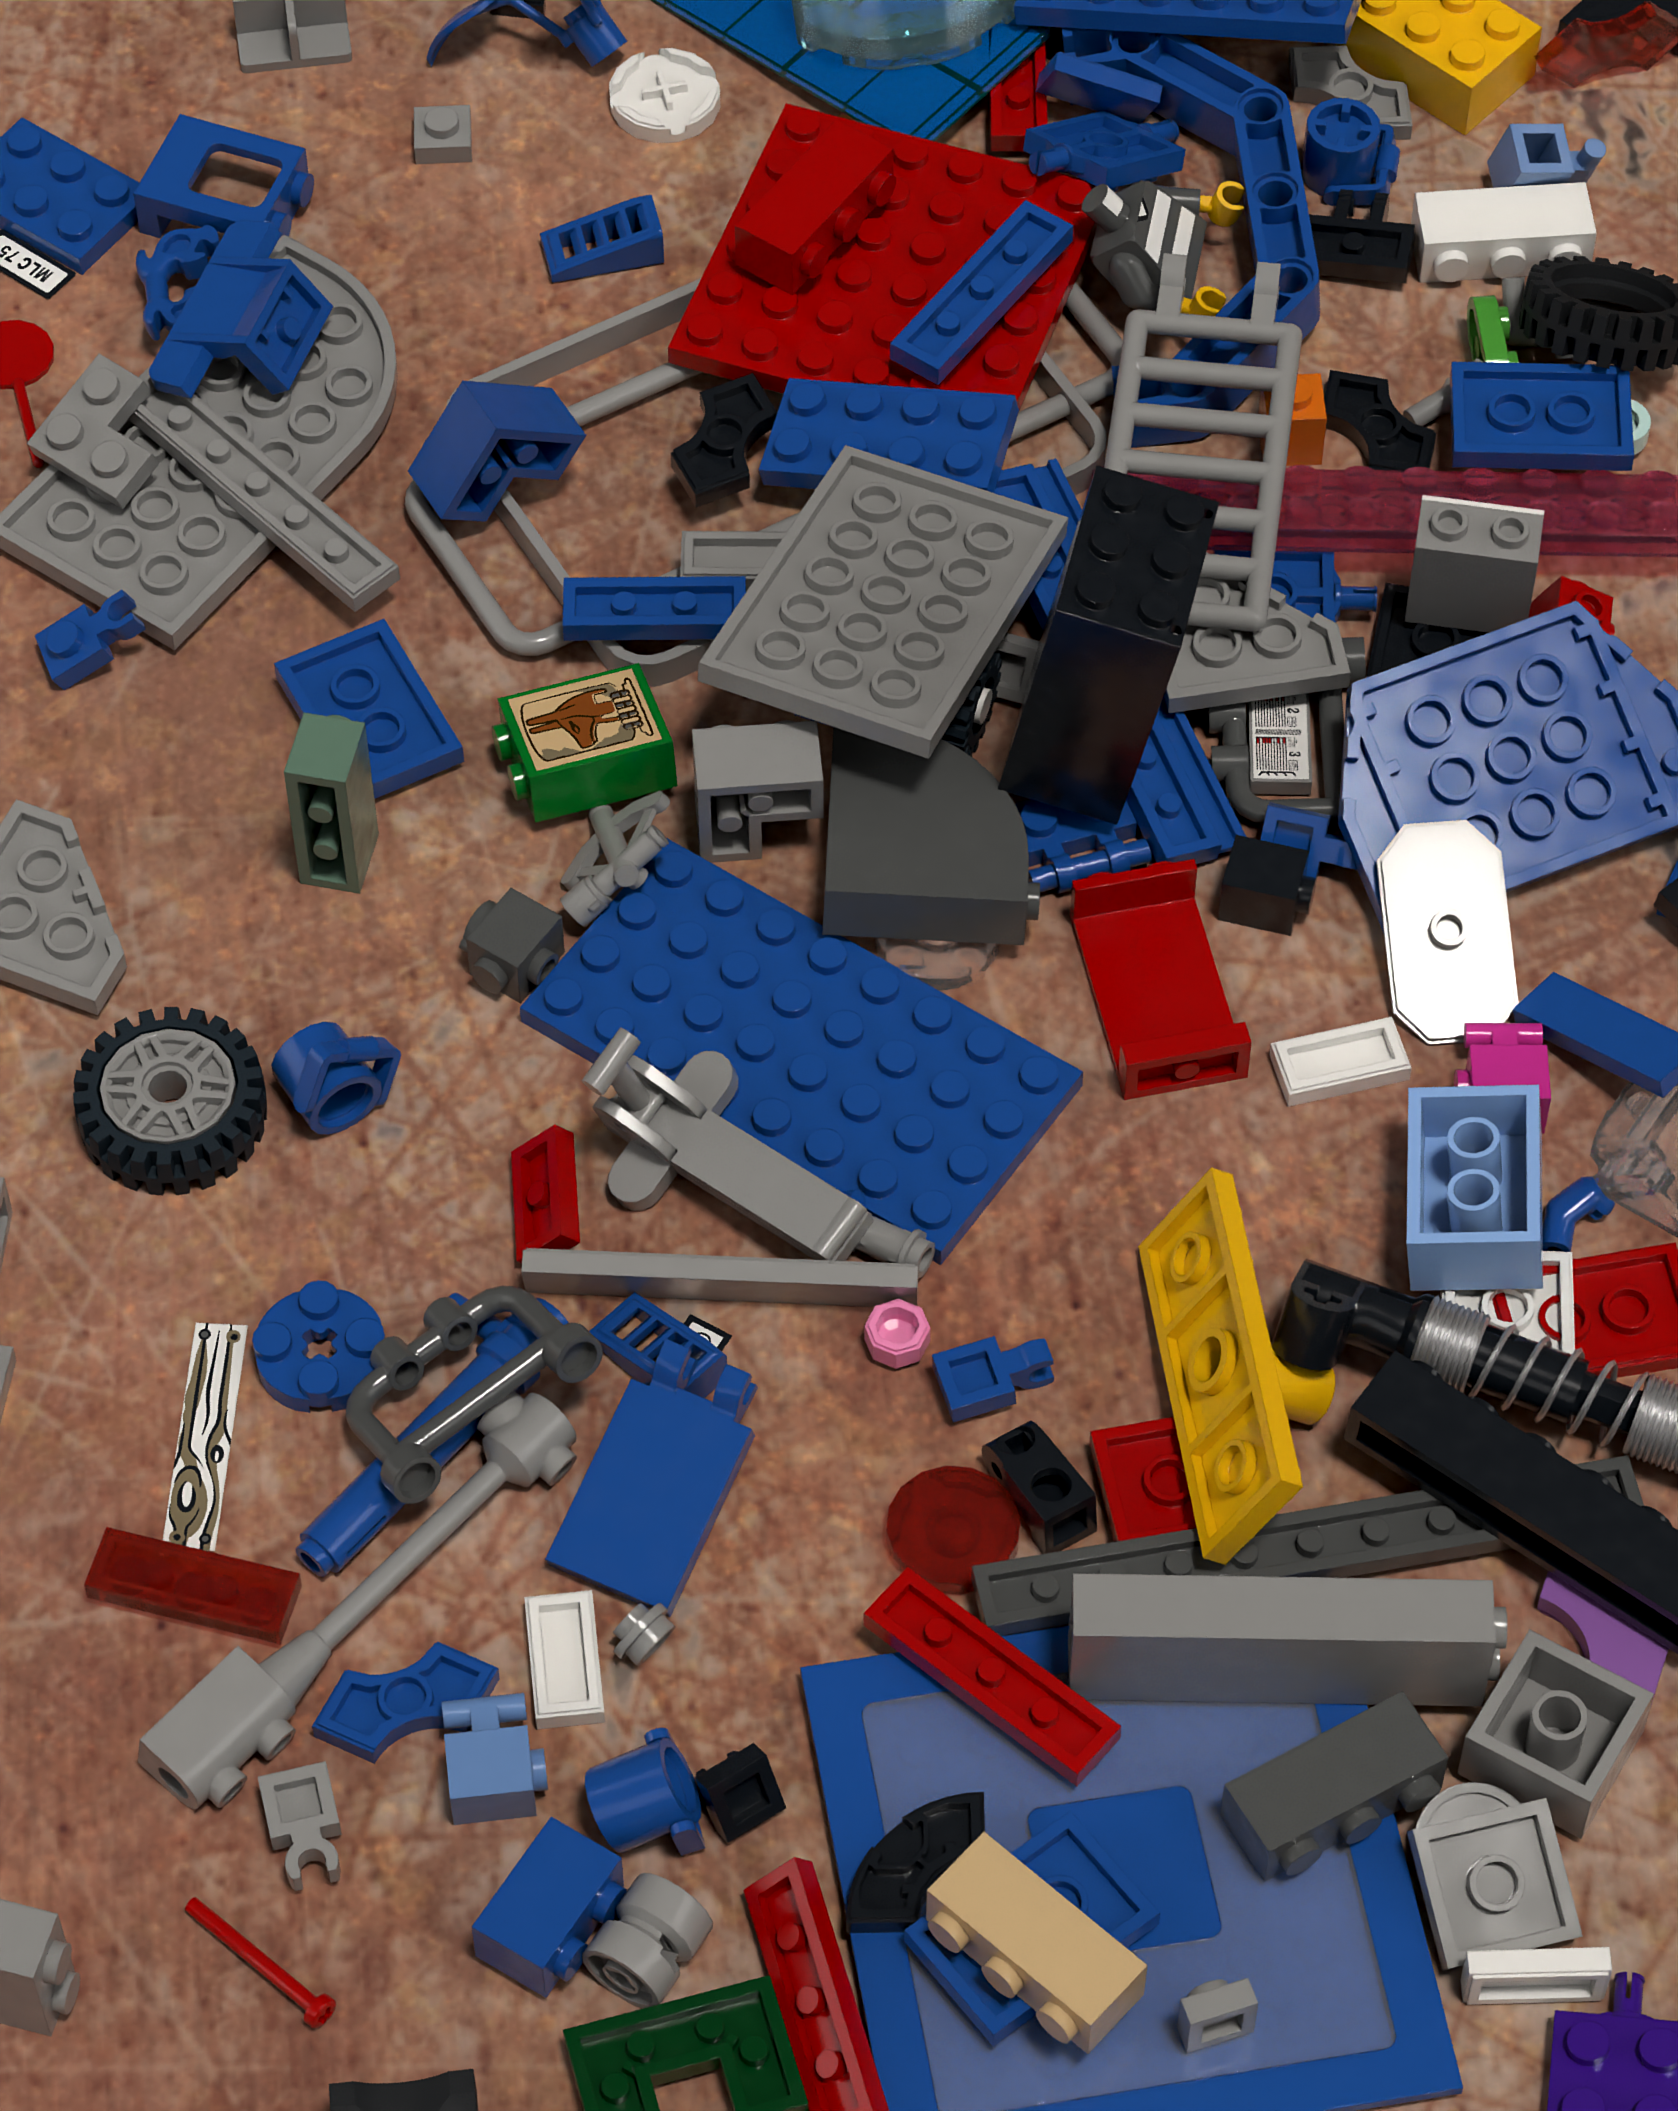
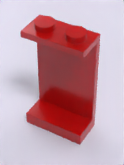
M1194 859L1179 862L1160 861L1145 868L1117 873L1099 872L1087 878L1072 881L1070 918L1124 1100L1248 1078L1252 1042L1246 1023H1233L1195 900L1197 866Z

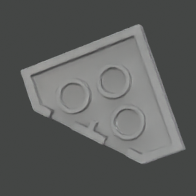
M1200 577L1194 601L1244 606L1247 582ZM1271 588L1267 621L1264 628L1260 631L1251 632L1187 625L1179 655L1164 693L1168 713L1349 687L1350 669L1338 624L1319 613H1316L1313 618L1288 605L1286 603V595Z
M16 799L0 824V980L98 1015L127 968L124 951L108 917L105 903L92 870L85 859L72 820Z

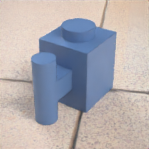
M1509 124L1487 161L1492 186L1497 188L1577 182L1587 183L1604 157L1606 146L1601 140L1591 138L1585 142L1580 151H1569L1563 124Z
M515 1693L443 1701L444 1729L472 1726V1731L444 1734L449 1795L454 1825L537 1816L534 1791L548 1790L544 1748L530 1750L527 1725L500 1728V1723L527 1720L525 1694Z

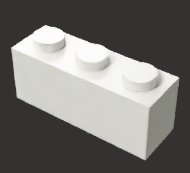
M1586 182L1417 192L1414 195L1411 224H1415L1413 251L1419 283L1524 277L1529 275V271L1534 264L1539 265L1540 261L1545 259L1554 261V257L1564 256L1572 261L1573 256H1585L1592 261L1597 233Z

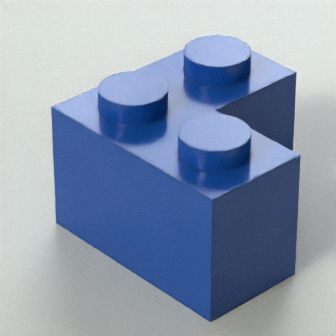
M462 380L430 435L425 440L408 472L441 519L486 522L514 477L559 480L585 439L586 434L553 388Z

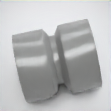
M641 1873L616 1905V1915L619 1921H606L582 1953V1958L588 1971L613 1994L640 2008H647L661 2004L680 1976V1968L677 1961L687 1962L693 1958L713 1929V1921L707 1910L684 1889L655 1874Z

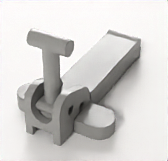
M619 1028L581 1080L590 1090L600 1095L592 1107L606 1128L629 1142L608 1174V1186L616 1200L624 1208L632 1211H643L652 1207L661 1198L674 1178L679 1174L814 1260L846 1261L873 1223V1218L867 1212V1209L855 1199L847 1196L720 1117L738 1088V1075L729 1059L716 1051H703L694 1055L673 1081L643 1059L633 1055L641 1044L640 1040L627 1030ZM612 1085L617 1094L609 1100L603 1097V1095Z

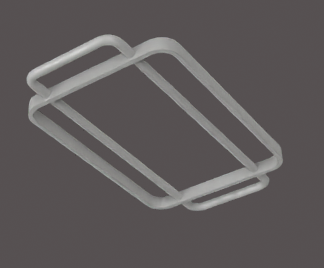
M701 278L468 381L534 386L681 321ZM1075 282L1065 304L1066 308L1108 358L1111 366H1118L1121 357L1122 338ZM1045 351L1034 379L1050 398L1018 413L1010 442L1065 417L1091 450L1088 455L1078 462L1062 468L1074 494L1078 495L1090 487L1096 466L1104 467L1106 430L1099 417L1089 405L1113 395L1112 368L1110 367L1104 374L1074 387ZM666 363L566 408L581 427L703 372ZM451 395L450 398L448 399L447 405H448V403L450 402V399H451L452 395ZM412 480L406 489L404 503L409 518L494 640L505 650L520 656L546 654L574 642L563 640V620L536 632L518 630L432 510L427 498L416 482ZM506 489L494 511L563 606L564 578H570V576ZM799 513L759 531L787 532ZM681 566L658 577H680ZM714 639L689 640L672 649L654 655H639L627 651L615 640H587V642L608 670L639 663L649 687H656L676 681L697 671L699 661Z

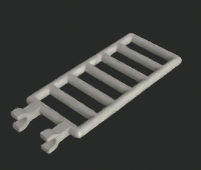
M1164 253L1156 311L1137 309L1131 311L1126 318L1104 468L1124 474L1132 473L1259 486L1256 509L1218 506L1213 530L1253 533L1250 558L1206 553L1200 577L1246 581L1244 606L1193 601L1187 625L1251 632L1260 631L1264 628L1268 615L1303 337L1302 331L1295 324L1275 322L1279 299L1281 264L1257 262L1251 319L1181 313L1186 288L1187 255ZM1155 334L1277 346L1275 368L1145 356L1147 335ZM1141 380L1271 392L1269 415L1138 403ZM1134 426L1265 438L1263 462L1133 450L1131 445Z

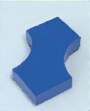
M435 1642L419 1661L396 1672L369 1675L345 1670L312 1725L313 1735L317 1739L375 1764L380 1755L390 1745L404 1736L421 1730L444 1729L443 1701L490 1696L500 1679L499 1669L445 1644ZM472 1726L452 1728L450 1730L468 1732Z

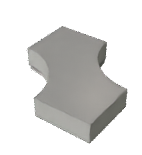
M1346 45L1290 47L1288 63L1293 102L1318 105L1320 102L1332 98L1357 100L1374 110L1380 120V124L1392 126L1395 140L1411 139L1413 125L1407 84L1380 79L1365 72L1352 60Z

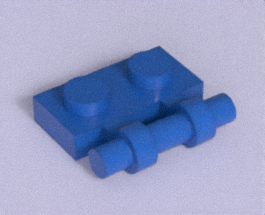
M1032 799L1015 803L1023 820L1027 835L1029 867L1041 863L1044 865L1029 870L1028 882L1040 883V892L1055 889L1058 894L1072 890L1073 880L1084 879L1099 872L1117 873L1128 871L1130 867L1148 863L1152 860L1150 847L1145 838L1123 843L1124 840L1136 837L1137 822L1127 801H1125L1117 825ZM1096 849V852L1075 858L1070 857V855Z

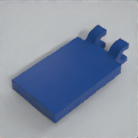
M666 1339L657 1357L650 1385L648 1386L631 1378L545 1560L556 1569L635 1603H642L649 1609L661 1602L668 1609L666 1616L671 1617L755 1438L751 1428L739 1423L758 1387L756 1384L751 1383L752 1376L750 1373L726 1364L717 1383L713 1402L684 1390L698 1362L690 1357L692 1353L690 1348Z

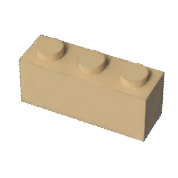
M985 1832L927 1889L926 1920L928 1921L930 1932L937 1941L951 1952L959 1953L963 1950L982 1966L981 1970L984 1977L999 1993L1008 1998H1013L1015 1995L1021 1998L1036 2011V2017L1041 2026L1053 2038L1067 2044L1071 2040L1089 2054L1144 1995L1148 1965Z

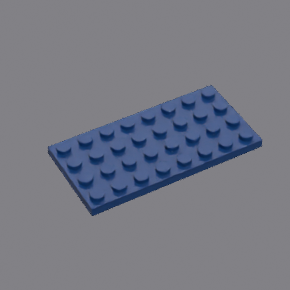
M667 838L669 844L664 848L662 847V850L643 866L648 871V877L645 882L634 890L624 887L520 1006L521 1022L593 1064L618 1029L623 1028L641 1042L633 1055L643 1059L673 1081L694 1055L703 1051L722 1053L729 1059L736 1070L738 1088L720 1117L839 1191L860 1190L865 1197V1208L867 1212L872 1213V1216L910 1232L916 1229L926 1232V1239L935 1243V1254L932 1261L941 1265L1083 1086V1071L843 936L822 935L823 925Z

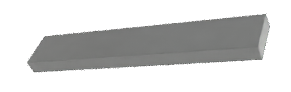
M151 378L145 381L150 393L130 416L129 420L350 609L356 612L400 580L399 566L197 395L194 394L190 399L161 392L154 388Z
M527 1248L523 1250L521 1273L525 1291L529 1293L629 1297L635 1292L647 1298L875 1307L876 1305L896 1299H901L917 1306L918 1266H915V1264Z

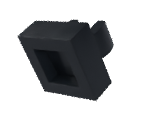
M754 1743L739 1752L732 1751L728 1753L727 1759L707 1771L701 1769L696 1772L695 1779L714 1829L727 1843L786 1809L767 1755Z

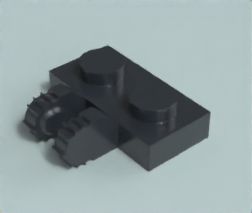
M1340 189L1334 217L1309 214L1319 275L1407 284L1415 244V224L1387 222L1389 194L1377 192L1371 203L1370 220L1353 219L1356 207L1353 190Z

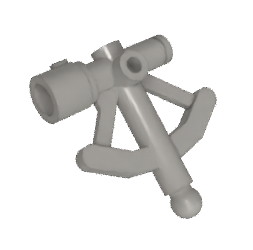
M657 791L633 801L615 815L609 804L589 810V819L595 834L581 847L561 879V883L569 891L560 898V901L567 912L580 925L586 927L604 911L612 901L611 895L621 886L629 887L632 890L640 887L648 877V871L643 866L662 850V847L664 848L669 844L663 833L657 827L651 825L655 815L666 810L670 804V799L662 791ZM638 823L627 845L623 833ZM604 852L608 864L593 866Z

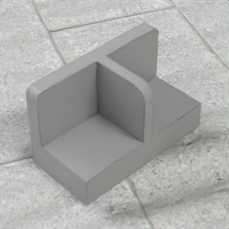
M232 0L241 71L243 73L347 63L352 60L345 0Z

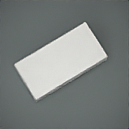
M1392 1017L1270 1044L1269 1057L1288 1107L1410 1080L1412 1067Z
M592 1590L524 1597L537 1730L605 1723Z
M1610 1947L1467 1951L1460 1979L1462 2003L1475 2005L1601 2001L1605 1997L1612 1973Z

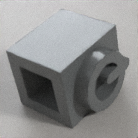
M510 888L498 903L491 900L484 902L470 918L463 939L459 944V948L468 953L470 975L485 990L494 994L501 992L521 1004L534 987L539 986L558 964L559 958L565 953L562 916L513 888Z

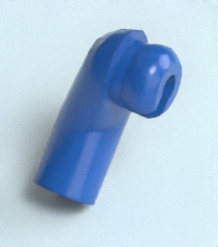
M1593 1176L1580 1177L1548 1201L1543 1220V1251L1571 1252L1575 1224L1586 1214L1595 1220H1599L1603 1215L1611 1213L1616 1202L1615 1193L1610 1187L1603 1185L1602 1179Z

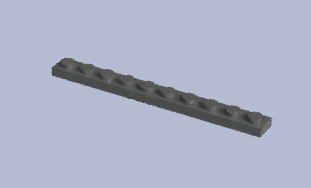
M1628 1455L1575 1464L1581 1469H1590L1600 1473L1612 1484L1614 1490L1639 1506H1644ZM1424 1490L1277 1514L1226 1565L1203 1559L1197 1528L975 1565L972 1566L971 1581L981 1622L1000 1636L1068 1625L1073 1573L1344 1578L1514 1548Z

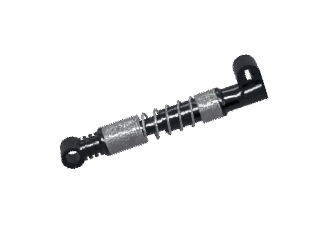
M1305 1259L1291 1283L1272 1341V1349L1275 1353L1291 1364L1309 1370H1329L1336 1365L1346 1344L1387 1359L1396 1350L1412 1361L1419 1360L1427 1363L1441 1375L1443 1381L1460 1392L1464 1393L1466 1388H1468V1397L1476 1396L1478 1392L1500 1399L1502 1411L1508 1409L1511 1404L1533 1411L1535 1423L1541 1421L1544 1416L1566 1423L1568 1435L1577 1430L1583 1419L1601 1425L1599 1434L1601 1447L1609 1444L1616 1431L1626 1434L1628 1436L1623 1448L1624 1456L1629 1454L1631 1458L1635 1456L1637 1460L1642 1458L1643 1462L1648 1461L1650 1465L1655 1463L1656 1467L1661 1465L1662 1469L1668 1468L1669 1472L1674 1470L1675 1474L1678 1473V1384L1675 1385L1674 1381L1668 1382L1667 1378L1662 1380L1661 1376L1656 1378L1654 1374L1649 1375L1647 1371L1639 1376L1633 1387L1617 1382L1618 1366L1615 1359L1608 1362L1600 1375L1587 1371L1590 1361L1585 1359L1582 1347L1569 1354L1552 1348L1549 1335L1536 1342L1519 1336L1516 1323L1503 1330L1489 1325L1491 1320L1489 1314L1484 1316L1483 1312L1471 1311L1470 1307L1465 1309L1464 1305L1459 1307L1458 1303L1452 1304L1451 1300L1446 1302L1445 1298L1440 1300L1439 1296L1435 1297L1428 1293L1414 1298L1309 1259ZM1611 1370L1610 1379L1606 1378V1376ZM1644 1382L1643 1391H1641L1639 1389Z

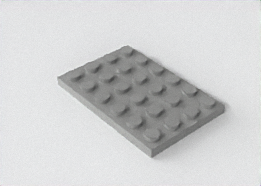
M845 445L699 661L698 681L929 759L1065 539L1069 517Z

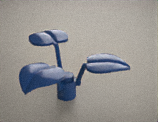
M479 0L458 12L440 29L430 45L427 61L432 67L440 48L455 28L474 16L504 5L516 8L552 33L565 48L574 42L591 67L625 44L627 39L600 0H580L582 4L564 17V20L569 25L567 30L561 28L523 0Z

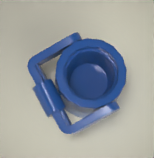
M1332 98L1320 102L1311 110L1306 123L1301 172L1308 188L1323 196L1324 202L1331 206L1337 205L1340 189L1353 190L1356 205H1371L1376 192L1390 194L1391 183L1395 182L1397 178L1400 149L1396 146L1392 126L1380 124V120L1374 110L1363 102L1350 98ZM1375 177L1376 184H1371L1373 178Z
M321 1022L298 1031L284 1042L275 1054L271 1066L274 1077L309 1127L317 1134L329 1135L341 1132L357 1124L370 1113L374 1106H380L386 1102L401 1059V1052L384 1037H348L343 1028L337 1023ZM366 1061H375L373 1069L370 1068Z
M656 1728L648 1731L644 1735L646 1745L595 1765L585 1773V1788L593 1817L608 1844L617 1852L625 1853L670 1833L681 1856L706 1848L699 1824V1819L701 1818L699 1792L693 1774L667 1728Z

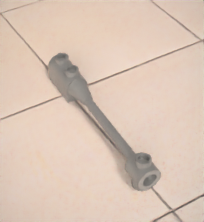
M512 1391L488 1409L477 1425V1429L485 1436L482 1439V1445L487 1463L312 1631H305L259 1664L239 1646L230 1652L139 1740L138 1763L180 1802L192 1809H197L207 1799L211 1800L218 1808L227 1804L247 1781V1776L239 1768L256 1751L266 1760H271L293 1738L296 1729L287 1721L296 1713V1705L331 1656V1650L503 1483L507 1481L522 1487H529L536 1479L541 1477L548 1485L552 1486L569 1471L577 1459V1455L569 1447L576 1442L577 1437L570 1421L558 1407L537 1393H530L523 1399L516 1391Z

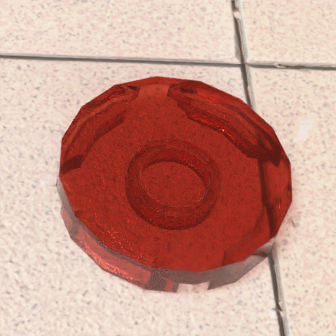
M946 1465L920 1472L900 1487L888 1509L886 1543L890 1554L893 1555L896 1562L900 1565L901 1572L909 1567L944 1594L962 1595L974 1591L971 1581L972 1566L1011 1560L1016 1557L1019 1544L1020 1516L1014 1499L995 1478L971 1467Z

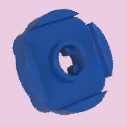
M327 1281L309 1282L301 1291L294 1292L274 1304L263 1316L258 1328L254 1331L252 1342L260 1382L276 1401L295 1411L310 1413L309 1406L321 1408L330 1405L332 1412L346 1409L347 1400L354 1387L374 1370L370 1361L371 1353L376 1344L385 1338V1334L378 1314L365 1300L351 1292L336 1289L333 1284ZM318 1340L331 1341L334 1355L330 1358H326L321 1354L314 1356L312 1359L306 1357L309 1351L308 1345Z

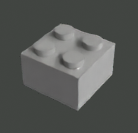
M1529 1629L1465 1736L1457 1774L1472 1782L1486 1783L1503 1789L1517 1799L1520 1804L1547 1798L1553 1824L1582 1839L1644 1732L1654 1693Z

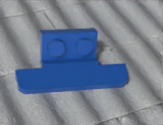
M241 220L227 228L149 368V375L156 390L191 399L213 358L224 359L234 355L272 395L289 390L327 320L333 305L290 259L269 258L282 235L272 222Z

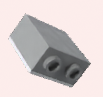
M1422 495L1405 622L1492 632L1528 619L1538 567L1545 510Z

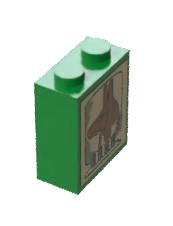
M639 663L497 698L501 724L492 726L495 748L500 761L511 760L512 764L507 766L513 795L516 801L527 800L535 823L678 786L673 740Z

